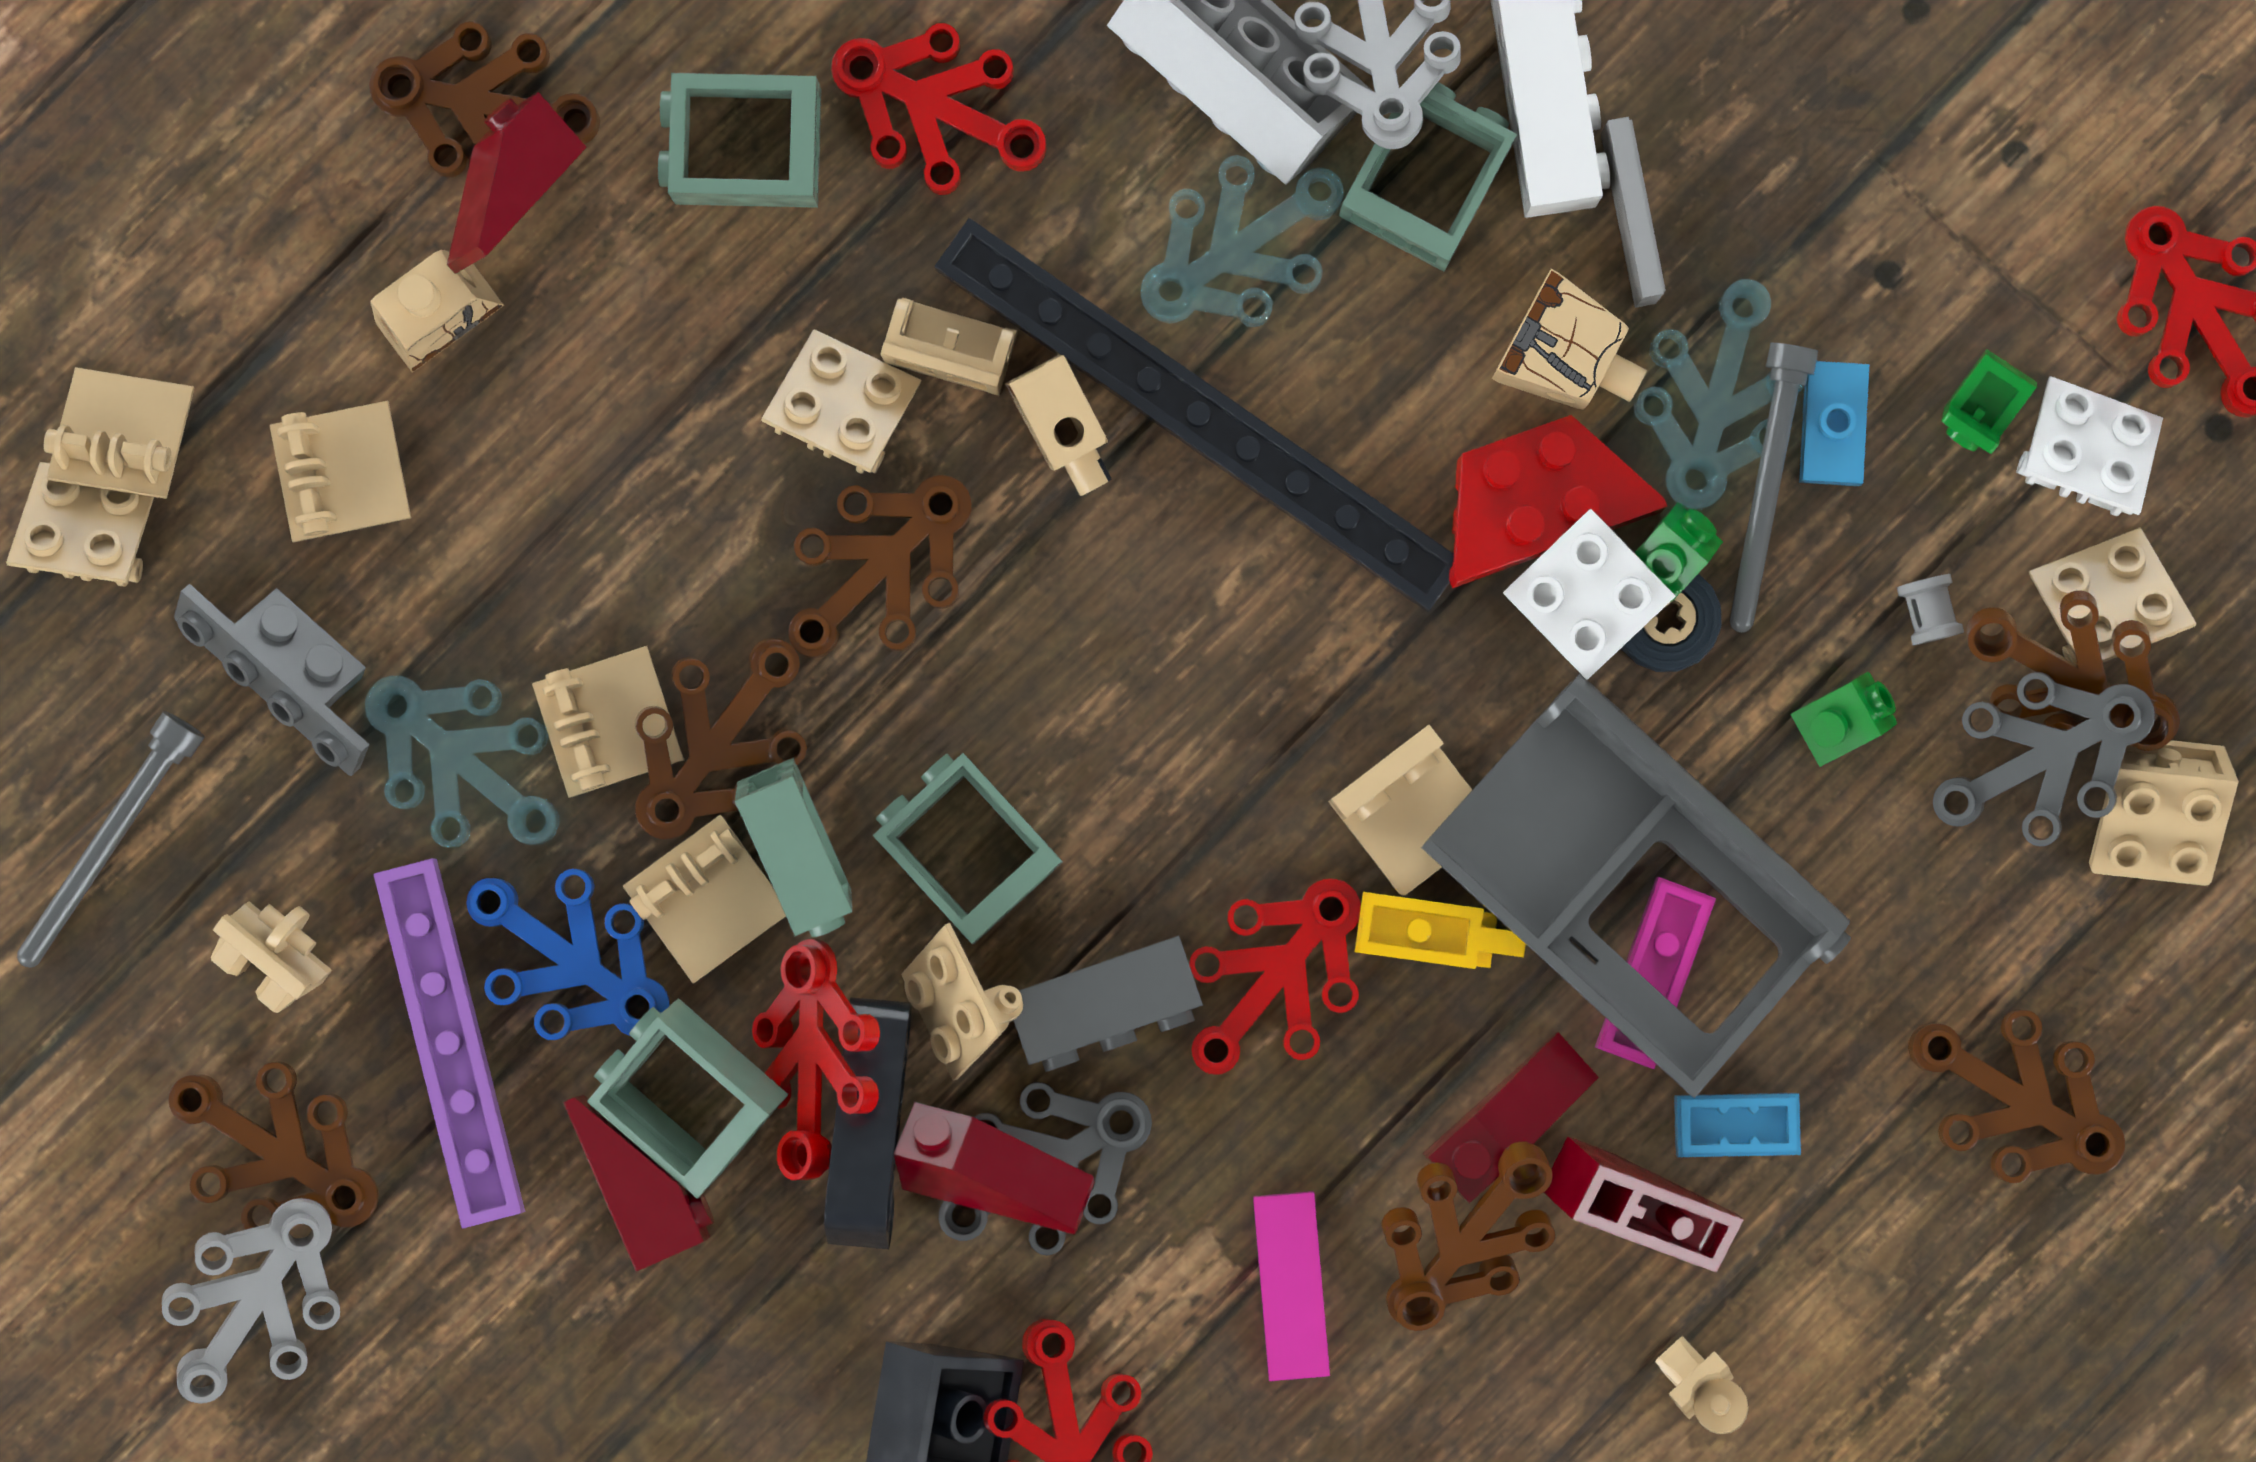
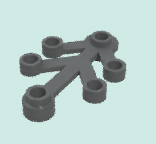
M2034 672L2024 676L2018 684L2017 696L2020 702L2027 708L2042 709L2051 705L2090 718L2067 731L2002 713L1994 704L1981 701L1971 704L1964 711L1962 717L1963 727L1970 736L1983 739L1993 735L2034 748L1974 780L1966 777H1954L1943 782L1936 789L1933 797V807L1936 815L1944 823L1951 826L1970 824L1983 812L1985 801L2046 770L2035 809L2025 817L2022 824V832L2025 839L2035 846L2050 845L2057 840L2061 833L2062 825L2059 815L2077 755L2080 751L2102 740L2092 781L2086 783L2080 789L2077 802L2081 811L2087 816L2093 818L2106 816L2114 809L2117 802V794L2114 787L2127 746L2143 740L2151 731L2155 721L2154 705L2149 696L2138 687L2119 684L2107 688L2100 695L2055 683L2045 673ZM2033 679L2044 681L2048 687V695L2040 703L2031 701L2025 692L2028 682ZM2124 703L2133 709L2134 721L2130 726L2119 727L2113 723L2111 711L2115 705ZM1979 708L1988 710L1993 716V725L1985 732L1976 730L1971 723L1973 712ZM2100 787L2107 792L2109 803L2105 809L2094 810L2088 806L2086 794L2089 789ZM1952 791H1960L1967 796L1969 804L1964 813H1953L1947 807L1946 799ZM2045 816L2051 820L2053 833L2049 838L2040 839L2034 836L2031 831V822L2035 817Z
M1033 1082L1022 1091L1020 1105L1023 1112L1034 1119H1042L1051 1114L1089 1126L1087 1129L1065 1140L1005 1124L993 1113L984 1112L974 1117L980 1121L990 1120L994 1122L998 1130L1078 1168L1079 1161L1102 1148L1095 1185L1092 1188L1088 1202L1094 1195L1103 1194L1110 1199L1112 1207L1107 1215L1097 1217L1091 1214L1087 1202L1083 1213L1089 1222L1098 1225L1106 1224L1115 1217L1118 1210V1201L1115 1193L1125 1154L1139 1148L1147 1140L1152 1127L1151 1114L1147 1105L1142 1099L1132 1093H1111L1105 1096L1099 1103H1094L1056 1093L1050 1085L1044 1082ZM1034 1089L1045 1090L1050 1096V1105L1042 1112L1031 1110L1027 1104L1028 1093ZM1123 1110L1132 1116L1133 1127L1127 1133H1116L1110 1127V1117L1116 1111ZM944 1201L939 1210V1223L942 1230L950 1238L958 1241H967L974 1239L984 1230L988 1221V1215L991 1214L990 1212L974 1209L976 1212L975 1221L968 1226H962L957 1224L953 1218V1209L958 1204ZM1032 1225L1029 1232V1242L1034 1251L1048 1256L1061 1250L1066 1238L1065 1232L1057 1230L1059 1241L1053 1247L1045 1248L1038 1244L1035 1236L1036 1231L1041 1226Z

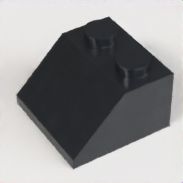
M886 1341L866 1462L1008 1461L1011 1439L1002 1438L989 1432L984 1424V1412L987 1406L997 1399H1006L1017 1404L1024 1360L936 1344ZM1009 1407L1000 1408L994 1415V1423L999 1430L1007 1429L1013 1422L1014 1416Z

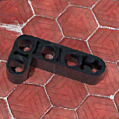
M850 997L849 1002L857 1014H869L877 1020L880 1027V1038L876 1047L871 1051H847L843 1048L842 1056L856 1076H868L875 1081L879 1091V1099L875 1109L866 1114L845 1113L840 1108L837 1100L826 1192L824 1229L827 1243L831 1245L889 1250L895 1202L893 1185L896 1162L894 1152L899 1139L912 1005L911 1002ZM860 1028L858 1029V1037H859V1038H860ZM857 1090V1100H858V1099H859V1091Z

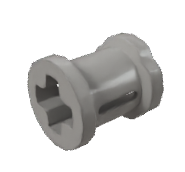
M1951 574L1935 576L1896 587L1898 596L1906 598L1914 629V634L1911 635L1913 646L1964 633L1962 623L1956 622L1948 591V586L1953 583Z

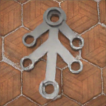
M1357 0L1365 41L1332 23L1330 11L1322 3L1308 2L1301 5L1294 16L1298 38L1307 44H1319L1372 75L1375 92L1342 76L1339 61L1335 56L1326 52L1315 53L1304 63V79L1308 90L1318 95L1327 94L1361 114L1364 132L1378 146L1386 149H1398L1408 145L1422 127L1423 113L1420 103L1444 74L1453 72L1459 66L1461 61L1460 42L1452 33L1436 32L1430 35L1424 43V62L1400 88L1396 70L1435 23H1439L1448 17L1451 10V1L1441 0L1442 2L1439 5L1429 7L1423 4L1426 0H1414V9L1389 37L1383 0ZM1310 19L1322 21V24L1317 27H1307L1304 25ZM1438 49H1448L1452 52L1447 57H1437L1432 54ZM1320 69L1332 72L1326 78L1313 76V73ZM1388 113L1401 114L1396 119H1386L1383 117V115Z
M293 1199L285 1202L275 1210L269 1224L227 1235L208 1233L197 1241L195 1245V1263L198 1269L207 1275L224 1273L230 1268L233 1258L268 1250L271 1251L259 1268L192 1286L186 1283H177L168 1287L163 1293L162 1314L169 1323L176 1326L192 1323L198 1317L200 1310L237 1301L208 1347L192 1350L179 1361L177 1366V1387L185 1399L194 1403H208L217 1399L224 1392L227 1385L226 1366L262 1311L272 1343L269 1352L272 1372L277 1377L285 1380L295 1379L304 1373L308 1363L305 1345L296 1338L282 1280L296 1260L306 1291L302 1301L304 1321L308 1326L317 1330L328 1329L335 1325L340 1317L339 1299L336 1293L329 1289L320 1251L328 1244L331 1238L332 1224L328 1212L321 1204L310 1199ZM297 1224H306L312 1228L311 1233L304 1238H294L289 1234V1231ZM210 1247H220L225 1251V1255L217 1261H209L202 1254ZM179 1297H185L193 1303L185 1311H175L169 1304ZM323 1301L332 1305V1309L325 1315L318 1316L310 1311V1308L317 1302ZM289 1351L295 1352L300 1356L291 1365L281 1364L277 1360L282 1353ZM198 1375H208L214 1380L210 1386L202 1388L191 1384L192 1379Z

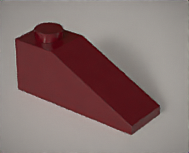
M539 92L518 105L512 98H509L498 106L484 121L490 130L473 147L447 261V266L454 274L486 257L587 148Z
M1556 1032L1425 1150L1423 1154L1431 1163H1443L1451 1168L1457 1184V1192L1470 1204L1500 1176L1498 1170L1499 1160L1508 1146L1516 1142H1528L1533 1145L1599 1077L1562 1035Z
M577 1096L563 1102L636 1272L703 1243L711 1237L707 1226L713 1224L714 1219L703 1194L698 1199L595 1110L587 1102L589 1099L586 1096Z
M914 1102L894 1152L902 1190L1074 1235L1077 1232L1095 1183L1094 1176L972 1116Z
M1569 1136L1566 1138L1551 1168V1184L1543 1192L1575 1221L1716 1273L1744 1221L1738 1214L1616 1154Z

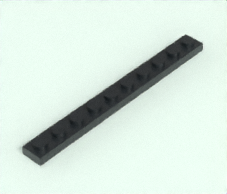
M967 219L934 266L935 270L1056 355H1064L1066 361L1425 611L1429 612L1449 584V572L1453 566L1454 553L972 219Z

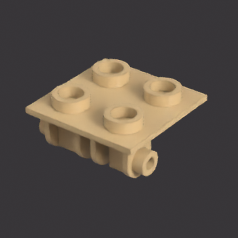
M813 329L761 421L774 427L776 434L782 435L785 432L808 443L807 448L812 451L817 447L824 451L823 456L827 458L833 455L856 466V471L861 474L864 471L876 473L885 456V451L883 450L921 384V379Z
M75 367L58 430L48 429L44 438V451L52 454L46 476L47 480L167 499L194 387Z
M389 401L306 417L304 412L291 413L282 416V422L270 425L292 542L411 518Z
M40 462L6 561L7 566L27 568L30 573H38L39 570L60 573L65 578L70 579L74 578V576H80L83 581H91L93 578L114 581L118 586L126 587L129 581L138 583L142 576L143 561L135 557L154 497L47 480L46 476L50 463Z
M2141 527L2029 571L2032 581L2068 645L2062 648L2064 658L2076 665L2078 664L2071 632L2063 625L2060 615L2061 600L2072 591H2086L2093 595L2097 601L2099 619L2095 628L2103 662L2117 657L2113 649L2112 633L2115 627L2124 621L2135 620L2144 624L2149 631L2151 643L2174 636L2196 626L2193 616ZM2076 605L2069 610L2068 614L2073 618H2083L2089 614L2090 609L2084 605ZM2129 635L2123 638L2120 644L2126 648H2134L2143 639L2137 635Z
M648 646L571 671L568 668L557 670L545 675L546 679L532 683L568 798L648 772L644 741L635 729V719L638 713L648 706L661 707L669 714ZM651 714L643 721V731L650 736L661 734L665 728V720L659 714ZM673 727L670 737L666 740L671 765L684 761Z
M721 814L623 885L631 897L629 901L635 911L643 920L647 919L693 984L786 917L772 884Z
M950 923L945 924L901 974L905 982L907 998L911 1005L919 1010L931 1035L932 1049L936 1057L942 1063H945L953 1081L959 1079L1004 1032L1009 1022L1016 1019L1023 1010L1022 995L1013 986L999 985L983 991Z

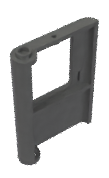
M1578 674L1561 691L1421 847L1693 1098L1700 1093L1808 966L1818 958L1825 964H1828L1845 948L1851 939L1845 932L1851 921L1581 674ZM1656 842L1664 843L1778 948V958L1719 1027L1710 1034L1701 1031L1594 933L1589 926V917L1592 912ZM1569 938L1573 942H1575L1586 954H1588L1596 963L1594 964V962L1589 957H1587L1577 946H1575L1569 940Z

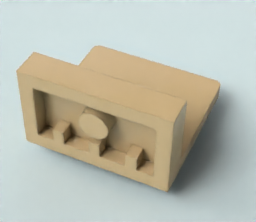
M1427 725L1328 801L1400 895L1408 894L1442 868L1421 847L1472 791L1471 787L1440 747L1444 743L1430 725Z
M2173 740L2164 747L2154 751H2144L2128 745L2114 787L2117 794L2116 805L2109 814L2100 817L2089 860L2091 871L2095 874L2209 885L2213 879L2239 782L2225 747ZM2107 792L2102 809H2105L2109 803Z

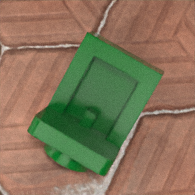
M1986 349L1944 407L1941 421L1948 426L1946 433L1956 443L1970 451L1975 452L1980 447L1992 454L2000 444L2001 435L2037 388V382Z
M1677 502L1634 553L1677 597L1709 563L1723 541L1715 535L1716 529L1706 516L1695 509L1687 510Z
M1869 672L1858 676L1849 683L1790 714L1819 767L1878 738L1897 725V720L1893 715L1896 712V707L1890 692L1883 683L1875 682Z

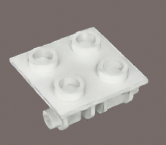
M2050 376L2047 381L2030 451H2024L2016 473L2026 476L2025 483L2030 485L2037 483L2053 490L2057 485L2060 486L2059 495L2065 498L2068 497L2071 491L2077 492L2076 502L2084 504L2088 499V503L2110 510L2111 515L2119 516L2121 512L2132 515V513L2139 515L2142 510L2163 417Z
M1589 509L1503 592L1586 680L1676 597L1592 509Z

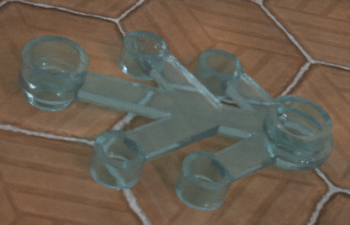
M1235 155L1226 158L1219 168L1218 180L1222 190L1210 251L1190 265H1188L1193 228L1204 217L1205 203L1202 196L1195 190L1182 189L1177 191L1169 202V216L1172 220L1165 261L1153 267L1142 281L1141 300L1146 311L1153 318L1166 323H1176L1185 320L1195 310L1239 318L1247 326L1258 327L1265 324L1272 313V299L1266 291L1260 288H1249L1239 295L1204 285L1221 273H1229L1286 284L1297 293L1306 294L1314 291L1319 286L1322 278V266L1315 257L1301 254L1290 260L1253 252L1306 216L1314 220H1324L1333 216L1339 210L1344 195V188L1340 178L1333 171L1325 168H1314L1307 171L1299 179L1293 196L1238 232L1245 193L1253 185L1255 170L1252 163L1243 156ZM1232 166L1243 167L1248 174V179L1241 185H1233L1227 181L1225 177L1226 171ZM1315 182H1324L1330 187L1331 196L1324 201L1314 200L1310 196L1308 188ZM1183 199H1190L1197 204L1198 212L1192 218H1182L1176 213L1175 207L1177 203ZM1300 264H1307L1314 269L1315 279L1308 284H1301L1294 279L1293 269ZM1169 281L1178 283L1182 288L1181 297L1176 301L1164 300L1159 294L1162 284ZM1251 297L1259 298L1264 302L1266 311L1259 317H1250L1244 312L1243 303Z
M1743 279L1734 282L1720 299L1719 311L1726 326L1709 388L1688 354V341L1680 331L1674 329L1663 330L1653 339L1650 345L1652 360L1658 366L1668 369L1699 423L1693 446L1671 414L1673 401L1665 389L1649 387L1643 390L1635 400L1634 412L1642 423L1652 426L1672 461L1666 473V486L1669 494L1677 503L1689 509H1703L1714 504L1726 489L1727 475L1761 457L1763 445L1759 440V434L1763 428L1767 427L1768 419L1755 426L1749 438L1717 453L1724 428L1772 401L1775 381L1769 380L1771 370L1766 378L1733 395L1750 329L1760 325L1768 316L1771 308V298L1767 289L1755 280ZM1739 297L1748 299L1753 306L1752 315L1745 318L1738 316L1732 306L1734 299ZM1666 338L1676 341L1680 349L1678 357L1674 359L1664 357L1659 351L1660 341ZM1799 385L1798 393L1802 390L1803 386ZM1656 396L1662 400L1664 411L1660 416H1651L1644 411L1643 401L1645 397ZM1697 469L1705 475L1706 484L1703 489L1693 490L1688 487L1685 481V475L1688 470Z
M388 676L377 681L369 690L365 700V712L371 725L386 734L389 779L385 784L384 794L392 806L399 809H412L418 806L424 797V785L417 776L413 775L412 735L430 750L435 818L431 823L430 831L436 843L444 847L455 848L463 845L470 835L469 821L461 814L458 774L508 815V829L519 842L529 845H541L554 837L559 827V815L555 806L541 797L523 796L473 754L514 749L526 755L539 753L545 747L548 740L547 730L541 722L532 718H521L508 726L445 731L427 715L467 709L470 713L477 716H490L499 709L502 702L499 688L492 682L478 679L470 682L466 687L422 691L417 683L409 678ZM480 687H487L492 694L490 705L484 709H477L472 703V695ZM402 695L407 702L406 712L400 717L393 718L387 709L388 702L392 697ZM532 725L537 729L538 740L533 746L525 748L518 741V733L522 727ZM407 779L414 786V795L409 801L403 803L396 798L395 787L400 781ZM538 809L545 815L546 823L541 831L532 833L527 829L525 819L529 812ZM455 818L461 827L460 834L456 839L447 841L441 835V825L446 819Z

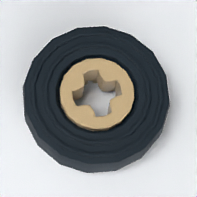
M1700 574L1687 585L1674 601L1666 605L1668 606L1672 603L1676 604L1679 608L1676 617L1683 623L1680 630L1671 627L1664 633H1660L1655 628L1658 618L1654 616L1621 648L1636 664L1655 672H1678L1700 662L1714 647L1721 630V605L1713 587Z

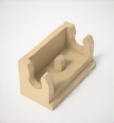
M898 298L880 354L887 364L999 396L1018 332L1007 327H999L919 304L906 298Z

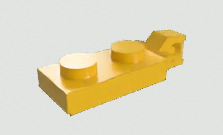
M1362 892L1354 952L1476 969V966L1491 968L1492 953L1524 957L1526 944L1512 931L1496 929L1497 917L1492 913L1484 912L1483 908Z

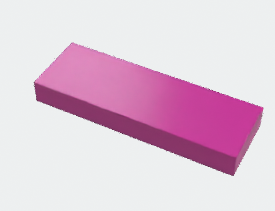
M1656 877L1626 962L1677 1008L1716 898ZM1605 1018L1594 1048L1655 1069L1656 1063Z
M1314 1191L1253 1196L1269 1381L1330 1376Z

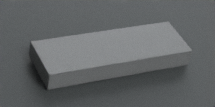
M1629 117L1608 120L1601 132V138L1609 164L1610 184L1635 308L1657 303L1666 289L1633 122L1629 120Z

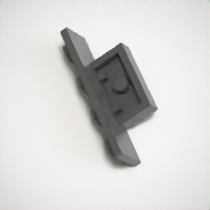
M189 584L181 590L174 618L182 634L194 645L204 646L222 662L226 673L237 684L244 687L249 686L267 702L270 712L279 722L289 727L294 726L310 740L313 749L325 763L333 767L339 766L349 776L357 772L361 768L370 744L331 711L329 707L362 679L366 667L277 588L235 624L192 585Z

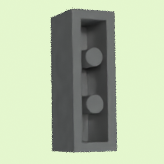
M1176 936L1019 990L1022 995L1023 1010L1014 1019V1023L1028 1064L1031 1065L1042 1061L1044 1070L1047 1072L1079 1061L1076 1049L1099 1041L1102 1051L1105 1052L1137 1041L1134 1029L1157 1021L1160 1032L1195 1021L1191 1009L1203 1006L1182 942L1180 937Z

